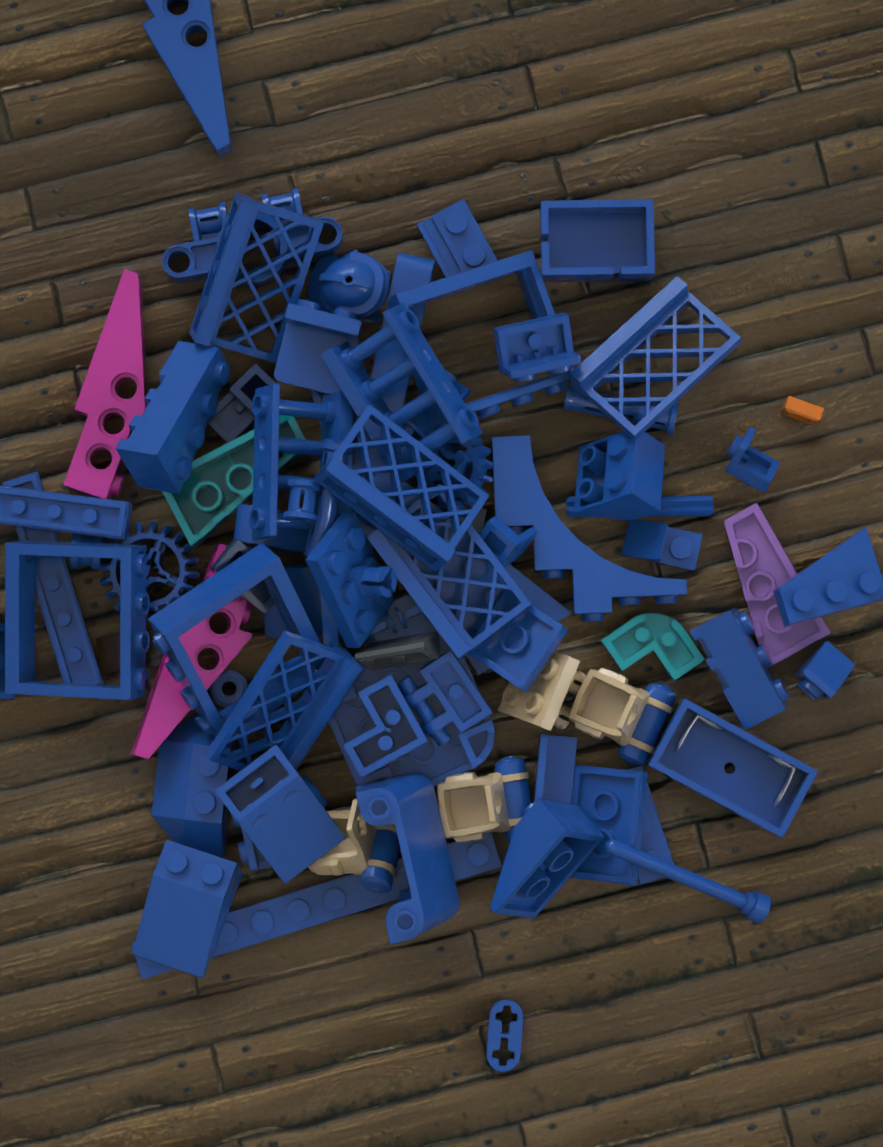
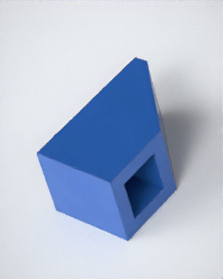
M827 640L823 641L793 675L800 681L796 687L811 700L815 698H820L821 700L830 699L840 688L855 664Z

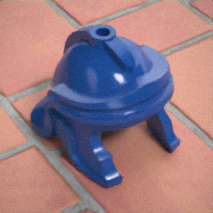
M357 250L347 253L342 257L331 255L322 257L316 263L310 276L308 300L320 304V311L334 314L335 308L356 313V320L365 323H380L383 314L377 313V311L387 299L391 272L386 270L375 258L359 253ZM351 278L352 282L347 283L346 279Z

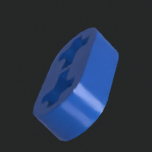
M508 998L500 999L493 1004L488 1021L487 1061L492 1068L501 1072L510 1071L515 1068L519 1063L521 1055L523 1011L517 1002ZM506 1005L510 1006L512 1013L517 1014V1019L510 1020L508 1033L501 1032V1019L495 1018L496 1012H502L503 1006ZM501 1037L508 1038V1050L514 1052V1057L507 1058L506 1064H499L498 1057L492 1056L493 1050L500 1049Z

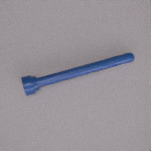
M614 839L608 840L605 844V850L608 854L736 906L738 911L743 913V917L747 920L760 924L769 913L771 898L759 891L754 890L741 893Z

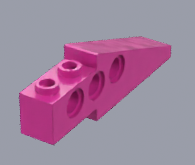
M126 269L122 273L74 408L78 414L86 416L87 419L63 484L68 489L79 493L111 500L112 495L119 496L125 479V475L120 474L124 462L115 448L120 439L128 440L133 431L130 430L129 424L134 415L142 416L146 409L145 397L148 393L142 279L138 273ZM126 381L135 382L137 385L135 395L129 399L120 398L118 395L119 386ZM113 416H121L125 422L123 430L117 434H109L106 431V422ZM100 451H109L112 455L110 466L102 470L96 469L93 464L95 455Z
M220 543L214 545L202 582L214 575L210 568L227 548L226 545ZM241 596L215 612L223 615L227 621V628L222 634H216L210 629L209 621L212 616L210 615L179 636L206 690L252 638V633L239 629L240 624L246 625L252 610V605ZM203 649H209L215 655V664L210 670H204L198 664V654ZM166 653L162 654L130 754L144 759H149L191 710L180 694V691L184 689L181 681L179 683L176 682L166 668L165 663L170 661Z

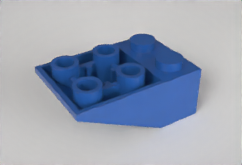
M277 745L273 746L215 790L216 794L284 884L288 883L346 839Z

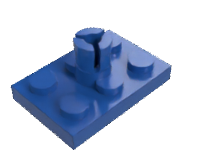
M343 511L305 561L348 648H360L395 600L392 592L396 589L397 576L393 568L389 566L380 567L356 513Z

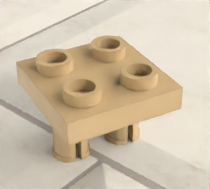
M554 651L527 693L509 682L503 692L498 711L551 731L553 726L560 730L565 729L569 722L559 718V715L569 718L571 708L563 706L562 703L567 691L577 695L581 686L573 681L583 683L586 678V674L577 671L580 661Z

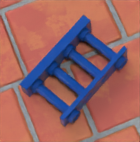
M404 303L384 311L382 314L389 325L355 348L351 347L349 342L346 341L331 347L320 355L358 417L364 408L370 404L402 428L404 423L437 403L448 423L419 441L430 451H433L456 435L463 444L483 433L478 426L479 421L475 412L464 403L419 329L417 317L411 310L407 309ZM398 338L409 357L375 380H372L363 367L362 361ZM417 370L429 390L394 413L391 412L382 398V393ZM368 418L363 426L372 441L383 440L381 427ZM403 444L393 445L396 465L413 463L409 448ZM377 447L388 465L385 447ZM415 469L398 471L400 484L416 476Z
M270 384L257 388L252 400V412L255 415L253 508L250 511L249 524L252 528L253 540L277 536V528L309 530L310 524L284 520L283 513L277 512L278 490L290 491L287 487V480L304 479L315 482L314 478L278 475V452L318 456L321 466L324 451L320 448L321 442L339 445L353 426V408L343 392L323 396L322 403L316 404L281 400L280 384ZM279 415L319 419L321 422V440L312 441L279 437ZM352 455L349 456L348 467L351 469ZM340 499L338 501L336 519L343 511L351 512V508Z

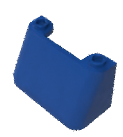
M411 772L356 785V796L363 819L373 826L395 824L409 889L399 891V902L393 904L385 914L390 944L410 940L451 919L458 911L459 896L436 794L431 780L422 773Z

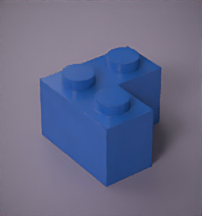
M389 675L358 692L376 727L343 744L361 778L429 741L393 675Z

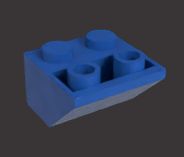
M623 431L580 446L574 513L579 516L632 521L660 512L665 445L646 432L634 440Z

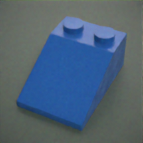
M538 799L524 810L522 819L514 828L490 909L494 913L535 918L605 838L579 806Z
M166 840L152 876L132 954L204 979L243 875L238 864Z

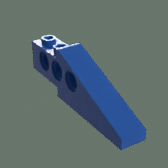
M143 0L153 18L142 23L144 31L217 155L221 158L232 151L211 0ZM174 2H186L188 4L187 11L181 15L170 13L169 9ZM201 32L207 36L206 42L198 47L189 45V37L193 33Z

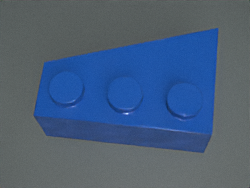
M736 607L689 632L695 641L699 639L708 657L706 658L707 664L711 671L715 670L723 686L725 696L744 730L786 710L788 706L785 701L790 699V696L782 680L779 678L774 681L767 668L773 665L765 647L763 645L756 646L751 636V633L756 630L747 612L745 611L740 614Z

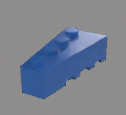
M178 341L159 373L160 385L158 389L150 388L145 397L146 409L142 416L134 415L129 424V428L133 432L128 440L120 439L115 449L139 487L180 494L184 481L189 479L192 472V461L197 448L199 449L203 445L205 428L209 418L216 412L218 395L222 385H225L229 379L230 367L219 347Z

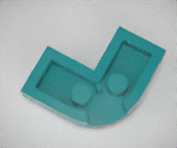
M658 613L638 615L601 640V643L621 672L651 651L656 655L673 681L705 660L681 624L675 619Z

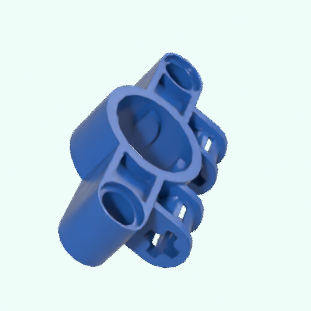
M293 188L292 192L271 197L268 194L261 195L263 203L303 215L298 188ZM220 202L218 207L197 211L194 207L188 208L194 241L171 246L164 252L162 257L164 271L173 282L185 284L207 279L228 216L225 202ZM257 213L253 225L255 230H257L256 226H261L270 231L278 227L273 215ZM279 217L282 225L290 221ZM330 217L315 218L324 222L322 229H332L337 236L328 245L317 242L312 259L336 254L343 244V233L340 224ZM298 224L286 230L293 247L308 240L312 227ZM282 233L273 237L277 255L290 250ZM304 251L298 253L300 260ZM178 256H185L190 260L188 269L181 273L172 271L170 269L172 260ZM293 256L274 266L279 278L284 273L288 264L296 262ZM270 269L251 278L255 288H262L276 281ZM238 272L236 278L243 275V273ZM247 281L239 284L240 286L250 288Z

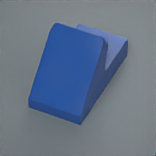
M629 520L621 556L694 572L703 534L668 527L666 523Z

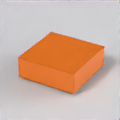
M788 396L780 412L782 415L813 426L820 421L824 408Z

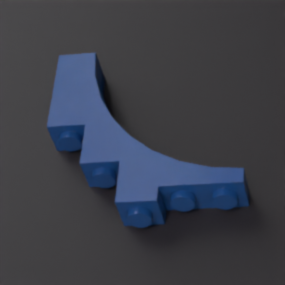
M530 435L492 437L494 517L497 516L517 535L531 527L538 531L533 539L534 573L542 572V579L565 578V572L571 571L573 616H581L582 622L604 621V615L612 613V599H618V606L641 605V598H656V604H677L678 597L687 595L686 579L657 578L627 570L602 558L579 541L558 518L542 490L533 463Z

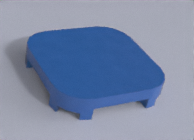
M424 628L411 631L410 633H407L401 637L428 633L437 630ZM439 634L441 655L449 650L450 647ZM463 657L459 661L476 685L467 662ZM432 660L371 670L358 662L362 670L328 722L357 785L406 773L419 772L426 775L431 780L433 786L444 782L446 777L465 773L485 761L493 748L495 737L491 716L485 717L462 733H460L453 721L444 728L451 739L441 746H438L432 735L427 736L425 733L429 740L428 742L361 778L343 744L376 727L358 692L389 675H393L397 683L410 675L416 686H421L426 680L419 669ZM434 693L425 698L435 714L445 710ZM410 707L421 726L423 724L422 720L414 708Z

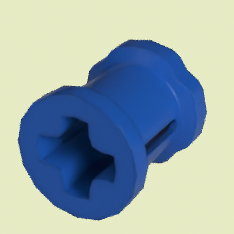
M287 480L290 494L288 511L283 513V519L295 523H317L318 516L314 514L316 494L321 490V485L311 480ZM304 495L303 507L300 508L301 496Z

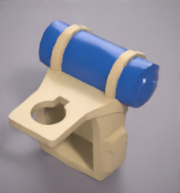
M605 668L600 670L590 669L576 695L569 719L575 723L576 729L593 738L602 740L606 736L613 739L614 742L620 745L618 754L626 763L633 766H645L650 754L652 755L655 750V743L668 715L673 710L672 705L677 695L665 684L649 683L646 690L629 685L628 678Z
M508 756L494 764V773L478 777L475 772H465L464 774L448 776L445 782L439 783L437 785L439 812L445 838L455 839L457 843L486 839V834L490 832H505L506 839L511 841L516 824L522 819L524 810L531 804L528 784L529 774L526 772L524 759Z
M357 799L353 800L351 810L326 811L346 839L308 867L310 871L317 875L336 876L348 873L362 875L361 885L366 890L378 894L390 892L393 881L396 879V867L400 853L395 824L386 826L368 824L360 813Z

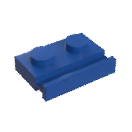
M464 199L432 215L431 218L417 223V228L444 278L498 261Z

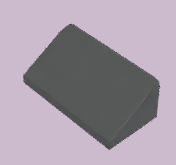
M433 631L372 642L355 654V659L371 670L438 659L440 657L439 633Z

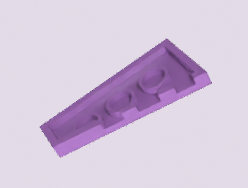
M758 503L726 519L724 524L751 620L756 630L755 636L758 645H763L767 650L773 665L830 634L831 632L822 617L784 627L773 591L797 575V572Z

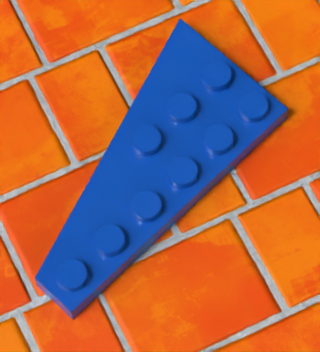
M390 472L373 475L375 487L382 493L394 492ZM406 482L400 484L402 491L414 489ZM420 495L403 497L405 509L419 500ZM430 502L432 514L444 513ZM421 509L412 516H419ZM446 519L433 520L446 523ZM435 526L436 534L444 539L445 527ZM450 528L448 541L453 535L452 528ZM467 531L455 547L456 551L469 553L471 536ZM404 549L410 556V558L414 561V555H412L410 552ZM452 555L448 563L445 564L443 576L465 579L468 557ZM473 558L470 580L492 583L494 567L487 560ZM418 559V568L423 574L439 576V569L434 571ZM509 564L504 567L534 607L557 622L571 614L569 610ZM498 573L496 584L507 585ZM427 579L435 591H437L438 580ZM442 581L440 597L445 604L462 606L464 584ZM469 585L466 607L488 609L491 588ZM495 589L493 608L505 589ZM450 609L459 621L461 610ZM465 611L463 627L472 639L486 620L487 614ZM470 654L466 655V658L478 675L489 669V667Z

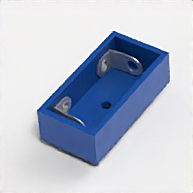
M685 698L680 700L655 746L653 754L646 763V766L780 838H783L818 773V770ZM727 763L734 765L735 769L731 774L726 773L724 770V766Z

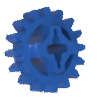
M456 435L432 451L486 493L482 485L484 482L493 481V478L486 475L487 469L494 467V462L485 459L491 453V450L482 445L483 439L477 436L462 444ZM464 446L467 450H466V451H462V450H458V451H457V450H455L454 447ZM433 467L426 468L423 471L427 488L436 487L438 484L443 486L439 471ZM464 490L453 492L455 504L460 510H463L464 503L473 505L475 499ZM439 495L430 501L437 504V507L448 510L447 505Z

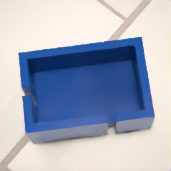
M654 199L541 201L539 209L540 273L543 282H611L613 274H618V281H652L655 275Z

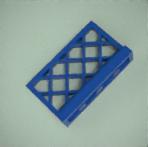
M235 192L189 331L193 341L206 346L212 344L277 363L287 323L284 318L288 303L297 305L324 222L252 200L249 196ZM258 211L273 215L278 225L277 228L260 237L253 227ZM279 217L290 221L282 225ZM298 224L312 227L308 240L293 247L286 230ZM252 233L254 240L248 243L250 234ZM282 233L290 250L270 260L262 243ZM259 246L266 263L247 272L241 262L243 255L250 249ZM304 251L300 260L298 253ZM293 256L298 265L296 276L282 283L274 266ZM240 268L243 275L236 278L238 270ZM270 269L278 285L258 295L251 278ZM247 281L254 298L235 307L230 298L232 288ZM292 286L290 294L288 295L286 289ZM282 291L287 301L285 309L270 318L262 301ZM227 304H229L231 310L225 313ZM259 304L266 320L247 330L239 313ZM235 316L243 332L231 339L217 336L221 323ZM280 321L278 330H276L274 324ZM270 326L275 335L271 350L267 351L257 348L250 336ZM247 339L250 345H246L240 342Z
M676 276L570 373L572 389L581 398L586 396L631 438L636 440L741 343V337L688 292V285ZM689 306L699 315V325H677V315ZM703 319L709 324H703ZM699 333V348L677 349V334ZM704 333H720L728 341L720 348H704ZM657 334H673V349H651V339ZM673 357V373H650L651 358ZM677 357H699V367L694 372L677 373ZM630 358H646V373L624 374V364ZM673 381V391L667 397H650V382ZM677 381H683V382L677 387ZM605 382H619V398H603L595 390ZM624 382H646V397L624 398ZM613 406H619V412ZM624 406H646V416L634 426L624 417ZM650 406H656L653 410L650 411Z
M370 404L364 408L328 462L313 479L434 571L448 563L456 551L455 547L489 497L482 489ZM368 418L381 427L383 440L366 442L363 425ZM357 435L358 443H352ZM403 444L409 448L413 463L396 465L393 445ZM385 447L388 466L371 468L367 448ZM359 449L363 469L352 470L340 461L345 451ZM433 467L439 471L443 486L427 488L423 468ZM415 469L418 489L402 491L398 471ZM390 472L394 492L382 493L375 487L373 474ZM464 490L473 497L475 502L471 508L457 511L453 491ZM445 492L449 512L432 514L428 494ZM420 495L424 515L412 516L405 509L403 497ZM458 517H464L461 523L459 524ZM450 518L453 535L448 542L436 534L433 520Z
M445 492L428 494L429 502L439 495L447 505ZM421 499L409 506L406 511L413 515L421 509L420 515H424ZM458 517L460 523L464 517ZM450 518L446 519V523L434 521V526L445 527L444 540L448 542L449 531L452 528ZM471 524L466 530L471 536L469 553L455 551L453 556L468 557L465 579L444 577L445 565L440 567L439 576L423 574L418 568V558L414 556L413 561L401 545L381 530H375L367 536V539L386 564L394 569L398 580L459 660L532 605ZM475 543L484 555L473 553ZM473 558L490 561L494 567L492 583L470 580ZM498 573L507 585L496 584ZM427 579L438 580L437 591H435ZM442 581L464 584L462 606L445 604L440 597ZM469 585L491 588L488 609L466 607ZM495 589L512 590L521 603L509 612L493 610ZM450 609L461 610L459 621ZM465 611L487 614L486 629L474 639L470 637L463 627ZM492 615L503 616L491 625Z
M284 630L206 751V757L209 761L241 771L252 763L250 755L266 748L265 752L277 745L294 769L297 770L362 670L361 665L344 647L335 644L331 648ZM290 645L299 647L300 656L283 663V656ZM326 657L319 670L312 673L310 663ZM303 666L305 676L288 683L286 673ZM279 676L280 687L263 694V687L267 681ZM307 687L300 699L292 703L290 694ZM283 697L285 707L268 714L266 704ZM259 708L261 717L243 725V718L247 712ZM287 718L280 730L272 734L270 725ZM263 728L265 738L248 745L246 735ZM239 738L240 749L228 754L222 753L227 743Z

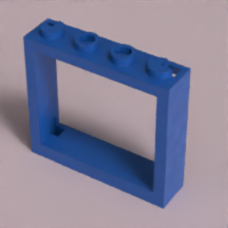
M532 250L396 293L387 300L389 309L402 303L405 304L407 309H411L517 275L532 319L555 314ZM571 365V370L543 377L466 403V406L475 413H478L479 419L501 412L499 405L512 402L514 408L534 401V393L545 390L546 395L550 396L567 390L565 383L571 380L570 373L574 370V366ZM418 371L413 372V377L421 395L429 389ZM437 403L426 409L432 428L448 423Z
M15 541L5 543V694L133 700L145 696L146 679L150 678L149 671L146 668V652L150 645V636L146 630V615L150 608V597L146 592V577L150 571V565H146V545ZM35 555L121 559L120 686L35 681Z
M263 543L148 618L156 634L153 636L154 639L152 641L161 654H167L170 661L165 663L166 668L176 682L179 683L181 681L184 689L180 691V694L189 708L197 711L198 716L194 720L206 737L211 734L214 737L217 736L240 698L220 712H217L179 636L264 580L288 631L320 643L280 558ZM326 657L310 663L312 673L319 670ZM303 666L286 673L288 683L305 676ZM279 676L267 681L263 687V694L280 687ZM302 688L296 692L291 693L290 697L292 698L305 688ZM283 697L266 704L267 713L284 703ZM259 708L247 712L243 718V725L261 717Z

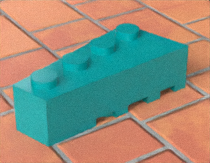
M279 416V437L306 440L294 416ZM254 429L192 461L191 475L187 481H184L180 494L162 491L184 535L194 550L237 513L239 504L246 505L253 499ZM278 452V475L284 472L302 455Z

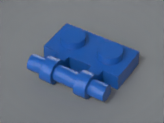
M451 648L441 654L438 659L430 661L419 669L426 680L421 686L417 687L410 675L397 683L404 693L408 705L414 708L422 720L423 724L421 727L427 736L432 735L438 746L451 739L444 728L453 721L460 733L493 713ZM433 693L445 709L439 714L434 713L425 699Z

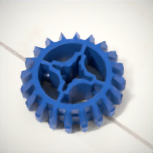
M150 521L149 532H144L142 523L136 522V535L132 536L130 531H128L127 541L125 540L123 543L118 539L109 540L111 544L138 545L149 541L155 542L154 547L150 549L146 556V565L156 562L157 566L154 568L159 570V574L167 578L149 577L146 581V592L149 593L151 588L157 584H164L174 589L166 597L150 602L146 622L149 621L150 611H154L156 614L180 598L184 590L189 592L195 588L193 585L187 584L188 578L200 579L199 572L189 571V566L199 564V559L197 557L186 558L185 556L193 548L189 543L181 548L179 547V544L185 537L184 534L178 532L170 539L172 527L168 524H165L161 534L157 533L158 525L156 521ZM166 546L170 547L176 554L180 568L179 578L167 573L163 569L162 562L165 556L163 553ZM108 558L111 559L110 565L101 564L99 566L100 571L110 572V577L99 580L101 586H113V589L107 591L104 595L107 600L114 599L117 596L120 597L119 572L121 559ZM120 599L114 606V609L120 611Z

